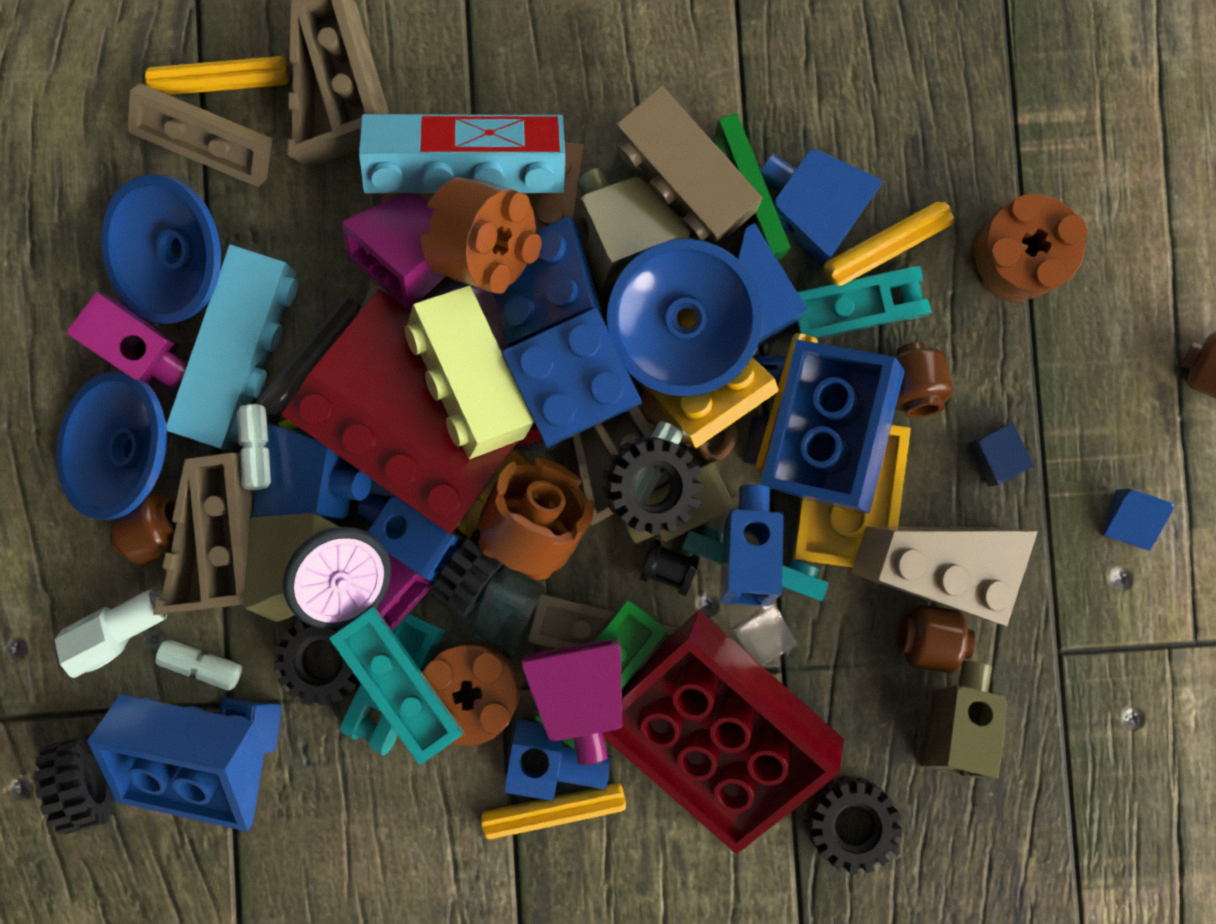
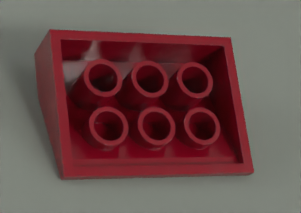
M378 289L309 373L281 415L442 529L452 534L464 520L519 441L470 460L463 446L457 447L453 443L446 425V418L449 415L441 399L436 401L432 397L426 383L425 372L428 370L421 354L414 355L406 340L404 328L408 324L411 310H407L396 299L382 289Z
M700 610L691 616L659 647L643 668L622 689V728L603 732L606 741L735 854L740 853L837 776L841 770L844 738Z

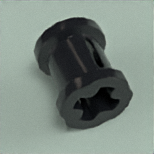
M654 539L645 559L639 580L647 582L649 579L661 582L677 588L678 594L686 596L695 576L700 557L695 554L686 556L664 548L661 545V541Z

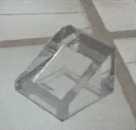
M773 603L769 607H763L730 628L741 647L762 666L797 645L781 613Z

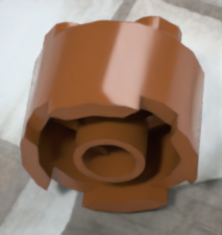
M455 177L441 185L430 199L427 207L435 210L430 220L429 234L421 232L420 241L423 257L432 271L488 292L502 294L510 284L516 281L527 263L531 264L539 257L542 241L541 237L535 233L534 211L526 194L479 179Z
M1030 193L1017 197L992 215L975 235L971 255L972 259L975 258L976 269L982 277L980 282L983 287L1001 299L1023 302L1028 299L1039 298L1070 280L1081 266L1086 248L1085 237L1088 230L1083 218L1075 215L1072 209L1056 198ZM1028 246L1031 248L1033 256L1025 252Z
M536 458L533 464H520L517 466L516 461L510 462L499 474L480 513L478 522L480 537L477 543L482 553L488 557L496 558L510 569L527 574L534 580L549 578L552 572L561 569L569 560L593 520L594 503L593 500L587 502L585 495L578 488L581 479L563 465L544 458Z
M465 641L448 647L435 657L422 672L464 731L462 736L451 743L453 745L476 746L493 740L508 726L520 702L521 681L515 664L501 650L492 647L491 644L486 642ZM465 681H472V688L480 687L482 694L475 699L474 704L467 703L466 698L462 699L459 691L465 686Z

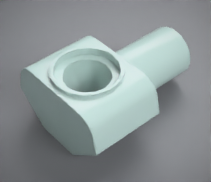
M149 589L113 609L104 607L62 629L55 638V645L59 663L67 674L72 678H76L85 672H91L102 667L121 654L131 637L167 619V613L153 615L156 599H160L157 593Z

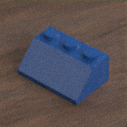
M797 340L760 485L817 503L870 514L905 373L895 357Z
M121 694L118 696L87 740L116 802L248 832L253 824L265 754L254 721L238 715L225 716L205 712L194 706L180 707L161 703L149 697L141 699Z

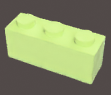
M471 286L413 304L408 324L404 328L406 340L413 354H421L428 370L425 372V378L432 397L436 401L441 399L449 415L446 418V425L453 443L457 447L463 446L470 460L524 439L534 424V420Z

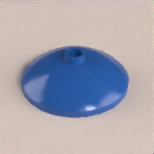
M143 175L125 183L115 193L105 212L101 232L103 262L115 292L130 310L141 318L154 323H176L195 316L206 306L212 297L218 282L221 265L219 236L207 206L187 184L166 175Z
M676 239L648 248L624 268L610 295L607 326L608 332L627 371L635 379L661 393L675 396H695L714 391L726 385L747 366L761 338L763 306L753 277L734 255L709 242L695 239ZM685 308L692 309L697 316V321L691 328H684L678 322V315Z
M115 371L100 374L83 385L73 397L64 414L56 447L58 478L70 504L78 512L89 518L112 520L129 514L144 501L160 476L167 450V427L161 404L152 388L145 381H136L123 372Z

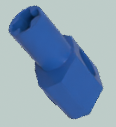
M517 719L505 793L554 801L557 781L606 789L611 755L607 754L608 758L598 763L579 765L577 764L575 749L563 747V740L550 741L543 724ZM531 748L543 750L548 756L549 765L541 771L529 770L522 761V754Z

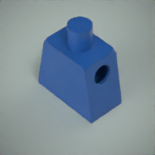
M810 149L797 169L773 153L760 171L765 184L779 192L773 204L784 232L822 267L831 258L883 183L879 178L816 149Z
M267 424L268 442H266L264 447L269 449L271 483L268 488L256 490L252 517L312 513L326 520L344 519L348 515L351 499L362 501L368 496L371 489V478L362 471L355 470L352 464L306 432Z
M753 484L740 486L738 509L731 510L725 520L719 603L769 607L782 595L784 518L782 513L769 512L770 488L767 486ZM750 534L755 536L759 541V546L750 544L744 535Z
M368 494L361 501L357 509V515L372 525L368 533L376 537L390 555L427 580L436 582L442 575L441 572L444 567L449 565L452 561V556L461 549L462 544L467 539V537L456 530L452 534L448 533L396 495L387 500L381 495Z

